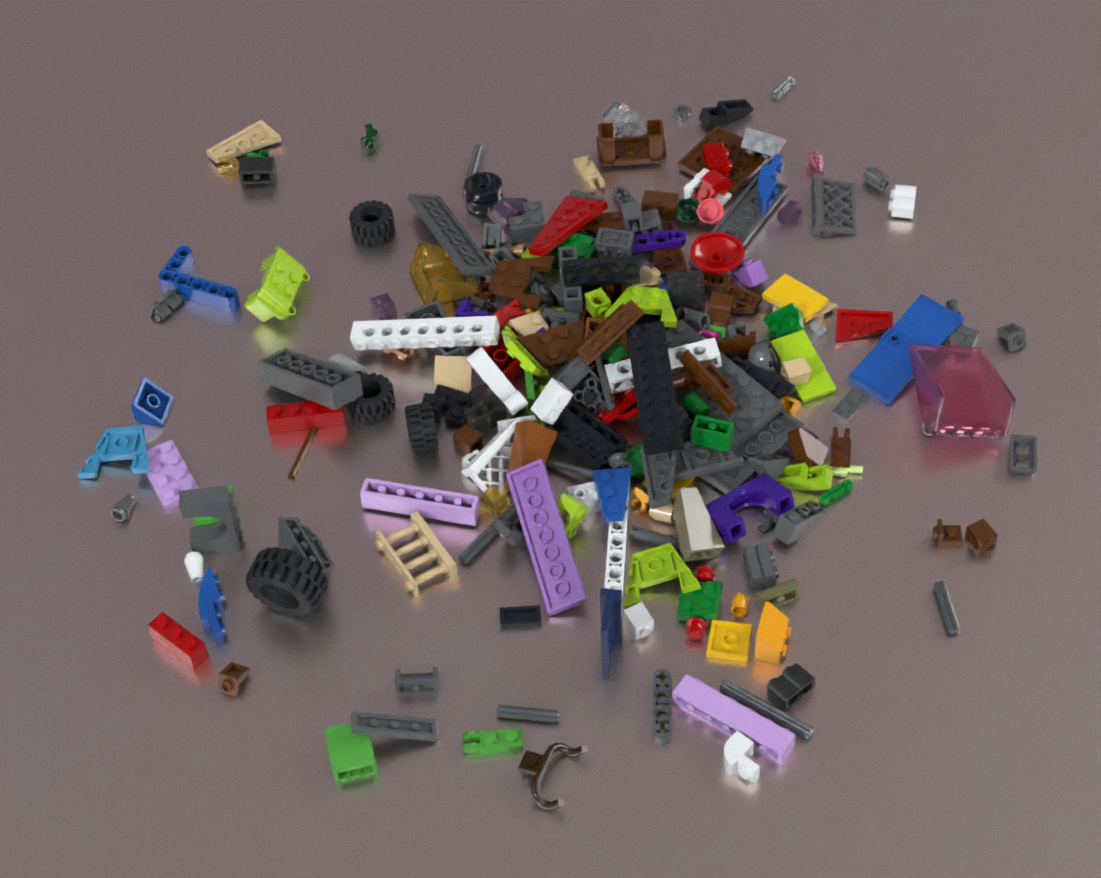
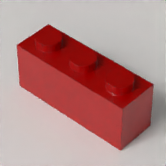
M161 612L148 624L152 639L194 671L209 658L205 643L164 612Z

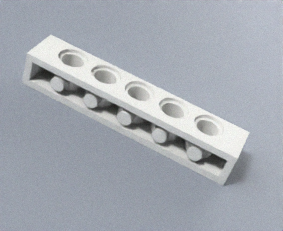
M715 337L675 348H668L672 374L680 372L683 368L680 358L687 349L702 365L711 361L716 367L722 366ZM630 358L615 362L613 365L611 363L604 365L611 394L628 390L631 387L634 388Z

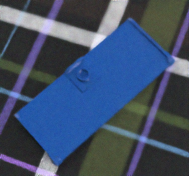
M921 294L894 326L882 335L878 344L848 376V379L886 403L891 404L963 322L964 317Z

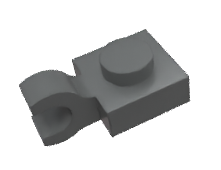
M766 508L764 515H760L757 518V521L762 524L758 526V529L766 532L773 522L777 524L779 516Z

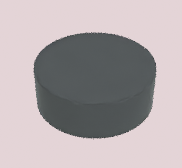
M678 105L674 109V116L678 120H687L691 116V109L687 105Z

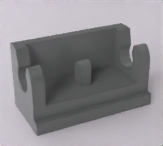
M433 667L432 673L401 674L400 669H395L396 694L439 693V673L437 667Z

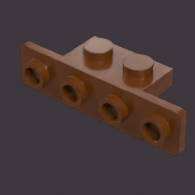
M688 349L684 351L680 358L683 367L692 374L696 382L700 383L722 411L728 416L732 415L737 408L736 402L729 396L735 389L733 385L711 361L702 365Z

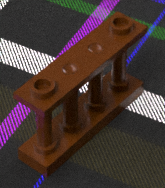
M632 299L625 305L622 303L568 354L572 358L579 356L584 363L590 365L644 313Z

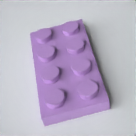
M172 439L147 449L150 472L146 473L164 510L166 511L178 506L179 491L198 489Z

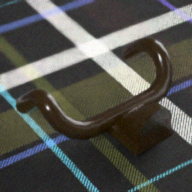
M554 743L547 748L544 755L526 750L518 770L524 775H534L531 784V794L534 801L541 808L555 810L565 805L562 798L551 802L545 800L541 796L539 789L553 754L560 751L568 756L577 757L588 752L586 745L571 748L563 743Z

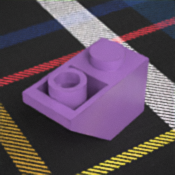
M750 258L746 261L743 260L737 268L730 271L746 288L754 287L769 279L760 259L753 260Z

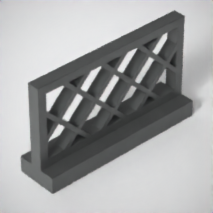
M814 173L811 182L812 234L819 235L820 231L856 235L853 182L823 179L820 173ZM824 185H829L832 189L828 190ZM841 188H849L850 191L845 192ZM837 191L841 196L837 197L833 193ZM829 196L833 201L828 202L825 197ZM845 198V199L848 200L850 203L846 205V204H845L843 201H841V200H843V199ZM837 203L842 208L838 210L833 205ZM829 208L834 213L830 215L825 210ZM846 210L851 215L847 217L842 212ZM839 216L842 221L838 222L834 217ZM830 221L834 225H825V222ZM847 223L852 228H845L843 224Z

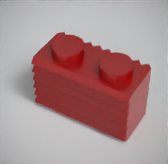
M723 142L704 144L702 156L706 169L710 171L717 170L726 177L729 176L730 170H732V161L728 160V148H724Z

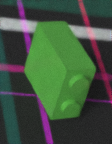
M351 723L334 725L324 729L336 783L378 773L370 735L352 734Z

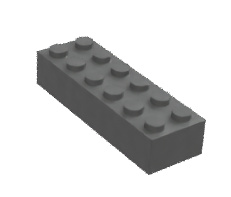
M284 348L258 361L261 382L333 410L340 409L343 405L353 402L356 398L363 395L360 374L288 348Z

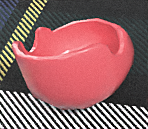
M714 198L701 201L697 208L699 220L708 225L718 223L724 214L723 205Z

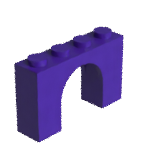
M766 473L755 477L705 505L719 536L729 543L746 535L744 520L735 513L739 509L751 505H760L780 516L795 508L792 492Z

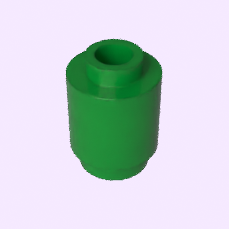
M689 393L684 397L682 406L694 418L696 415L707 417L710 414L709 404L697 393Z

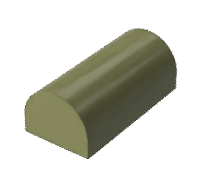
M792 578L757 592L755 597L759 608L763 612L765 602H770L774 607H779L799 599V584Z

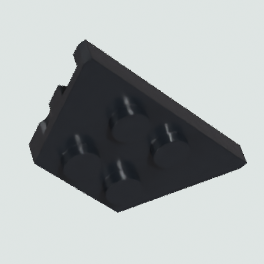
M735 355L733 356L732 362L777 399L795 392V385Z

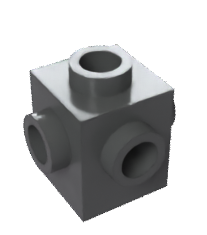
M534 282L525 291L526 294L541 295L540 307H542V312L544 308H548L554 303L550 289L545 284Z

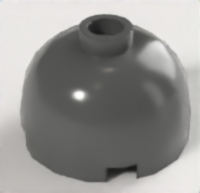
M768 339L754 343L748 351L749 358H746L745 361L773 375H777V366L774 355L769 350L771 345Z

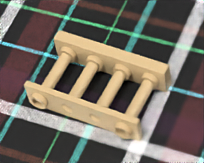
M415 511L410 514L411 523H409V526L387 537H384L380 530L375 531L377 538L375 544L379 551L383 550L400 574L407 591H412L414 596L417 597L419 596V584L441 573H446L450 579L457 577L458 574L454 560L419 512ZM411 533L419 535V539L395 551L390 546L391 543ZM421 546H427L429 549L428 553L406 564H403L399 557ZM432 559L437 560L439 566L415 578L409 573L410 570Z

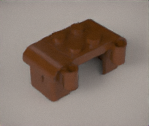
M660 119L647 120V136L615 138L613 122L600 123L598 125V136H596L598 161L603 166L663 162L667 157L663 121Z

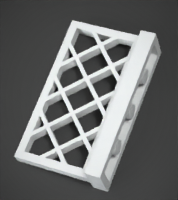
M518 418L509 421L461 471L465 477H471L494 505L509 491L504 488L506 483L503 482V473H508V470L503 469V459L510 460L515 425L517 422H520ZM504 446L510 447V456H503ZM492 458L498 459L499 469L491 468ZM480 471H486L487 481H481L477 474ZM491 472H499V482H491ZM491 485L499 486V495L497 497L492 493Z

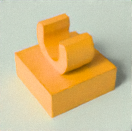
M636 487L632 494L637 498L632 500L631 505L636 507L641 502L642 505L639 510L645 512L648 505H650L648 494Z

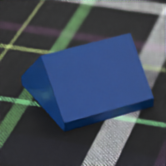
M145 377L141 379L131 404L136 424L162 426L174 396Z

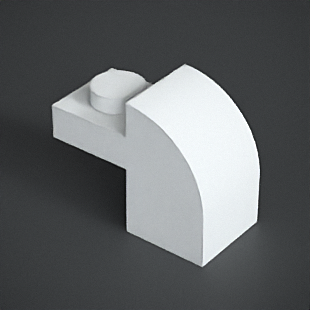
M736 731L724 746V768L731 777L738 771L742 778L755 783L759 779L760 766L749 759L753 755L754 742L739 731Z

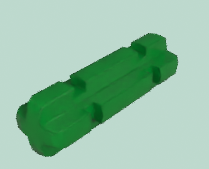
M849 479L842 481V484L839 483L827 490V493L824 492L819 495V502L822 505H827L830 503V500L833 501L845 494V492L852 490L853 483Z

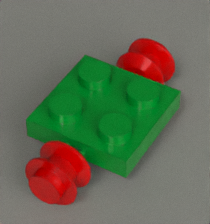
M701 566L695 570V578L699 581L701 589L683 594L681 589L676 617L678 621H687L688 627H686L685 633L692 639H699L705 636L706 631L704 629H706L707 623L704 619H718L723 584L721 580L714 581L715 571L709 566Z

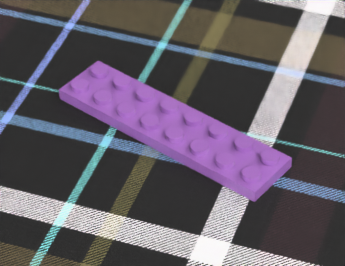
M539 459L506 473L548 614L552 616L587 602L585 590L544 461Z

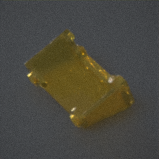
M419 241L411 262L410 276L424 305L439 300L440 304L443 305L472 297L477 293L478 284L476 281L468 279L465 282L459 269L441 245Z

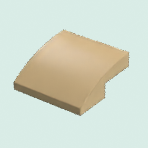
M435 355L434 393L437 385H441L472 395V366L466 360L468 356Z

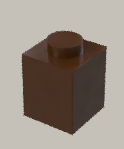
M465 424L462 428L455 431L453 435L454 448L464 455L472 453L476 449L480 451L484 448L483 436Z

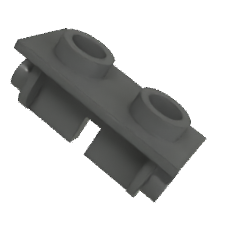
M177 287L171 291H166L162 296L163 299L152 304L150 307V318L154 316L157 321H163L172 313L168 306L175 310L183 303L184 297L181 294H176Z

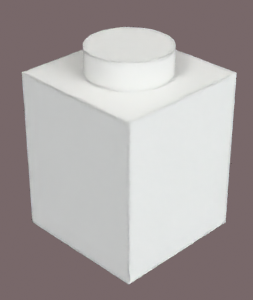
M642 602L624 610V623L635 639L646 637L654 632V619Z

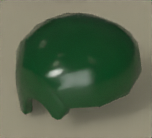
M682 197L676 205L675 214L677 218L687 224L697 222L699 220L697 215L699 203L692 198L684 199Z

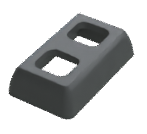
M1010 435V469L1013 473L1033 474L1036 472L1037 437ZM1016 447H1027L1029 454L1016 453ZM1016 462H1027L1029 468L1016 467Z

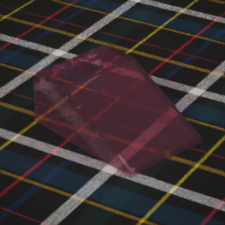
M909 344L908 349L921 419L929 434H934L935 437L968 438L969 436L973 439H986L988 437V439L1003 440L1005 434L1009 433L1016 398L982 348Z

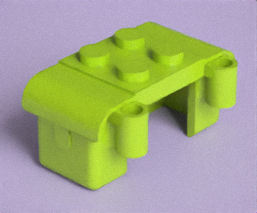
M278 245L275 246L277 252L264 259L261 265L260 272L267 269L261 282L262 287L249 294L244 305L248 311L262 322H267L273 317H277L279 320H286L295 315L296 309L292 302L299 286L310 279L309 274L305 271L306 268Z

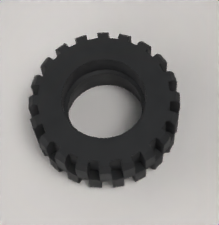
M269 547L261 550L246 575V586L256 599H259L262 604L269 606L272 610H277L282 614H289L292 617H307L316 612L328 588L327 577L322 569L318 568V565L310 562L305 556H300L299 553L291 552L285 548L279 549V547Z

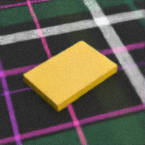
M787 274L781 276L762 293L763 299L778 308L794 303L803 312V322L805 324L828 304V298Z

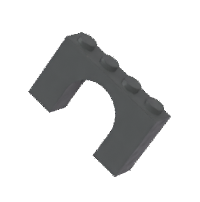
M228 486L179 491V508L183 519L214 517L221 520V522L214 525L190 527V546L192 552L207 554L240 550V542H244L243 530H241L240 518H237V506H233L234 495L233 493L230 494Z

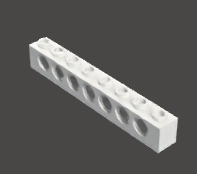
M497 316L353 321L350 340L355 350L498 345L500 325Z

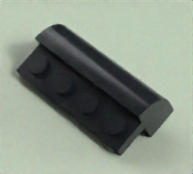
M621 256L568 259V261L563 262L562 277L565 287L639 284L641 257Z
M575 401L568 403L565 409H562L563 412H560L558 419H556L553 425L549 423L544 425V427L557 432L555 438L557 442L594 470L613 469L608 463L609 458L618 452L625 453L629 442Z

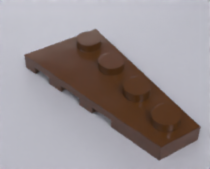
M673 220L661 222L662 231L676 230ZM659 238V239H657L656 241H657V242H664L665 239ZM681 247L654 250L653 267L660 271V277L688 274Z

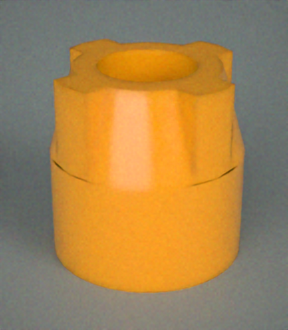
M737 593L736 596H733L731 612L739 616L745 615L748 609L749 597L742 593Z

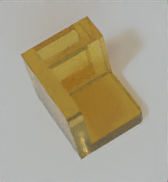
M489 487L479 497L481 512L494 520L510 505L509 497L493 487Z

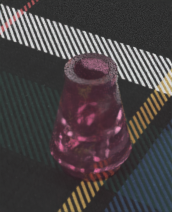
M819 151L810 152L807 155L806 162L813 172V176L814 173H820L822 176L824 174L823 155Z

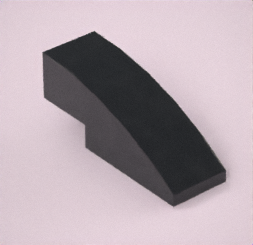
M746 99L718 101L716 107L702 108L699 120L707 129L715 128L717 125L723 126L753 112L754 108Z

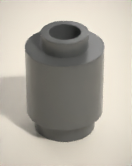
M875 167L867 168L863 174L865 182L879 191L886 189L889 185V176Z

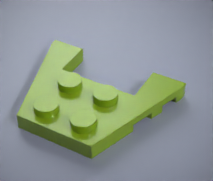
M629 286L605 313L606 319L622 303L625 305L632 299L644 314L661 315L660 321L664 322V327L677 328V318L667 291L658 287Z
M507 325L501 330L504 344L508 348L506 350L512 358H517L521 362L519 365L526 372L530 371L546 381L554 376L549 369L543 367L517 340L518 336Z
M667 543L632 554L623 608L625 610L642 602L640 589L676 578L680 580L683 594L701 589V586L672 544Z

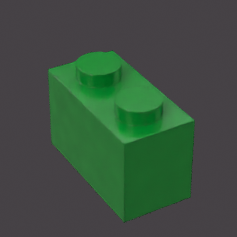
M696 415L691 428V444L729 452L734 438V423Z

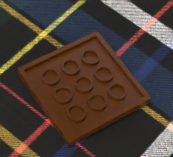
M717 125L677 163V168L695 177L703 168H706L702 156L703 145L723 142L724 148H728V160L732 161V170H730V174L727 177L734 181L728 192L734 196L761 170L763 163L767 164L771 159L761 157L762 153L755 152V155L745 153V149L741 148L743 137Z

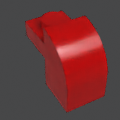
M711 170L700 179L703 183L693 197L701 202L708 198H715L718 193L725 196L734 181L717 170Z

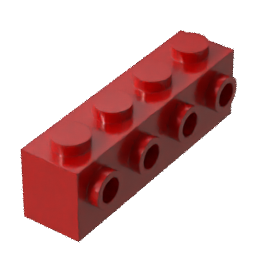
M313 401L266 406V418L270 435L308 431L313 426L318 427V429L345 426L343 406L340 409L333 410Z

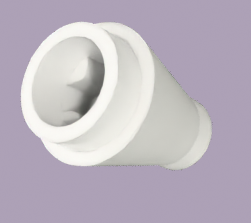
M190 552L186 554L184 563L191 582L198 583L203 579L204 557L201 556L200 552Z

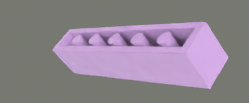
M365 478L360 491L363 508L405 515L418 511L421 517L476 526L481 511L479 496L370 478Z
M686 674L672 692V703L729 736L739 731L754 742V750L780 765L795 747L796 735L791 730L780 727L769 718L762 717L752 708H746L734 698H728L716 688L703 684L696 677Z

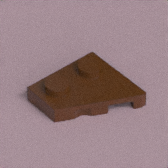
M732 283L724 291L725 294L734 295L735 301H737L736 311L732 312V314L755 313L763 300L762 295Z

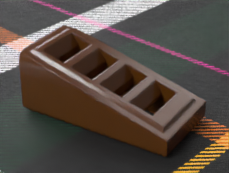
M692 270L689 283H697L698 289L708 292L724 293L727 288L729 275Z

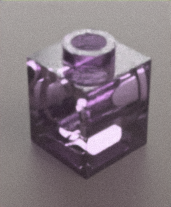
M388 293L371 298L372 311L378 320L398 319L396 306Z

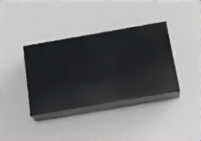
M540 605L500 608L501 629L542 626Z

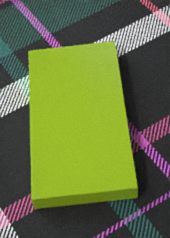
M804 330L770 341L771 348L781 366L783 362L804 357L806 363L810 364L812 374H810L809 381L795 386V392L802 404L836 392V386Z

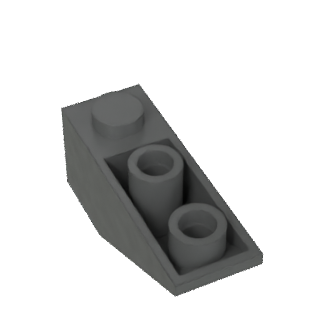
M810 500L781 514L772 535L789 545L799 540L827 510L821 507L818 502Z

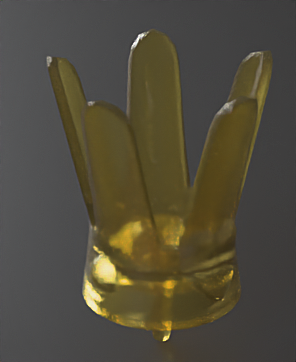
M218 158L220 162L230 163L221 165L218 168L219 171H226L219 175L231 171L238 172V158Z

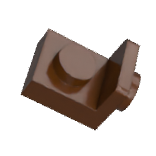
M937 519L936 526H933V538H937V545L962 546L961 525H942V519Z
M231 662L219 673L218 691L234 697L237 696L239 684L249 676L250 668Z

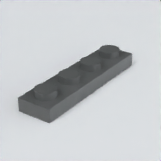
M353 711L351 714L352 734L434 742L437 738L436 719Z

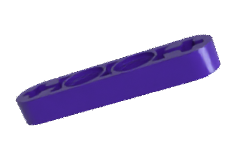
M683 230L635 234L633 240L635 244H632L631 252L683 247L686 244L687 235ZM659 238L665 239L664 242H657L656 240ZM646 240L647 243L640 244L639 241Z

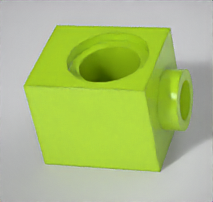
M602 288L585 293V307L593 318H604L605 313L611 307V301Z

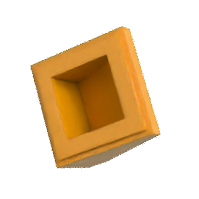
M788 395L780 399L785 407L783 411L791 416L802 405L800 401Z

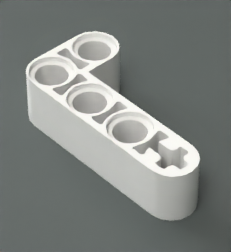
M479 347L466 358L468 363L512 416L528 404L523 395L514 388L482 347Z

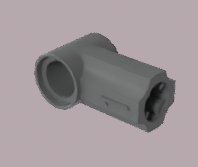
M679 307L675 311L677 322L682 319L686 324L700 329H706L707 326H710L711 319L707 313L685 307Z

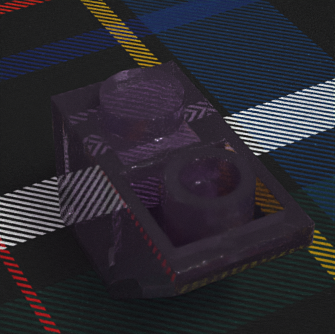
M502 198L491 209L487 217L494 223L503 225L502 229L504 230L509 226V217L523 215V203H528V200L525 198Z

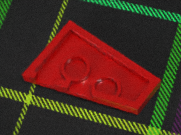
M837 309L836 343L885 333L889 328L893 327V312Z

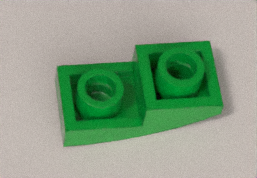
M615 340L601 354L613 365L628 353Z
M643 443L627 446V457L632 466L630 478L645 476L640 451Z

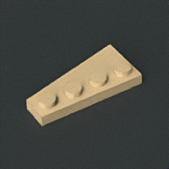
M259 120L206 151L207 155L218 164L280 142L281 136L265 122Z
M539 311L511 319L507 323L511 329L514 328L519 333L517 335L519 338L534 334L542 327L546 330L550 329ZM565 364L548 369L555 375Z

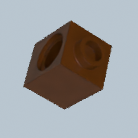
M984 518L967 526L965 540L978 555L990 552L996 547L998 535Z

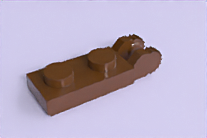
M833 427L830 467L850 468V428H845V438L838 437L839 430Z

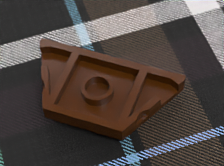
M580 320L520 337L517 340L534 358L539 360L543 367L548 369L565 364L572 358L568 353L583 340L584 321Z

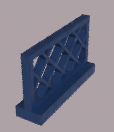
M601 588L602 678L609 679L615 644L622 645L623 643L622 590Z

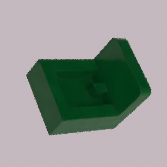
M371 123L366 124V137L360 138L363 152L379 148L377 129H374Z

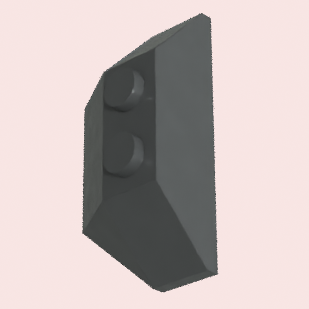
M280 517L278 519L279 549L285 548L291 552L299 553L302 557L305 556L310 562L318 565V568L322 569L324 575H328L334 563L318 536L307 526L301 524L297 517Z

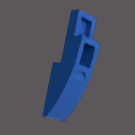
M775 154L770 165L763 163L758 180V204L762 215H766L768 209L772 208L774 197L777 198L778 174L782 173L784 167L782 155Z
M210 567L207 568L200 585L198 605L204 632L212 630L218 646L225 644L223 635H227L224 624H219L218 621L222 619L220 611L224 610L222 602L225 601L222 589H217V586H220L218 574L213 575L212 568Z

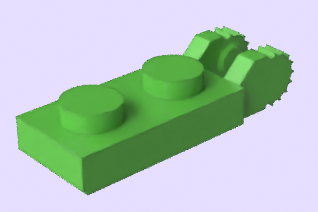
M522 728L479 732L470 731L462 735L463 741L472 742L463 745V751L467 754L523 750Z

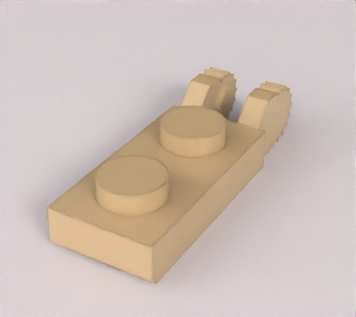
M589 154L573 159L574 167L585 186L587 185L591 192L595 191L594 183L596 182L601 189L605 188V182Z

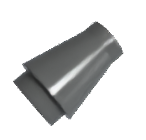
M127 494L126 497L112 506L111 516L117 521L128 519L134 504L137 502L136 497L132 494Z

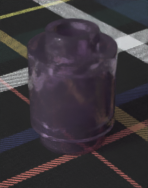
M790 200L778 211L777 220L782 225L791 224L802 214L801 204Z

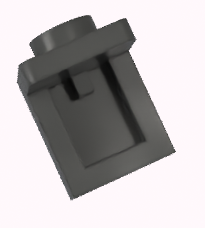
M727 325V336H724V340L731 339L733 335L737 334L746 336V325Z

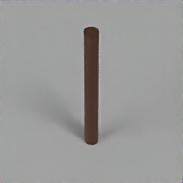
M313 426L310 428L289 472L288 478H296L318 431V427Z

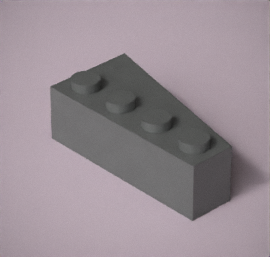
M439 300L405 313L406 319L447 318ZM461 346L428 347L436 356H464Z

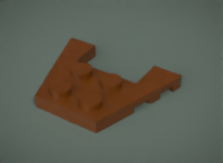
M555 256L498 261L488 287L489 293L508 301L510 299L513 301L517 299L520 304L519 306H527L533 312L538 311L542 301L541 295L526 294L525 291L533 270L551 273Z

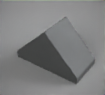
M778 454L749 457V462L758 476L766 473L774 480H777L790 462V458Z

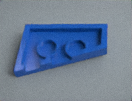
M631 468L593 470L592 477L604 523L620 522L624 519Z

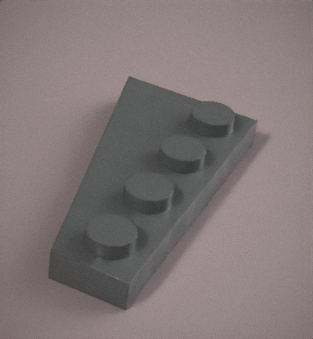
M640 447L651 509L671 505L678 451L645 456L644 448Z

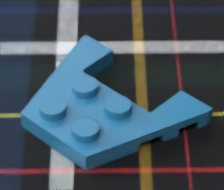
M142 425L106 429L95 446L96 451L92 456H88L85 461L87 464L84 469L78 471V476L80 479L96 478L101 462L133 459L131 466L133 474L149 473L150 467L145 430Z

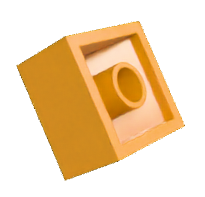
M765 602L756 633L755 659L779 664L781 656L785 657L787 644H785V640L790 639L792 628L788 627L789 618L770 602Z

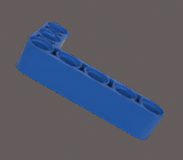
M189 246L178 247L159 273L163 292L171 291L177 287L176 294H181L189 300L228 311H235L240 307L236 288L188 275L195 263Z

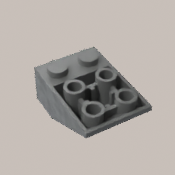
M579 356L571 358L551 377L563 383L573 393L569 403L575 401L594 416L607 407L600 380Z

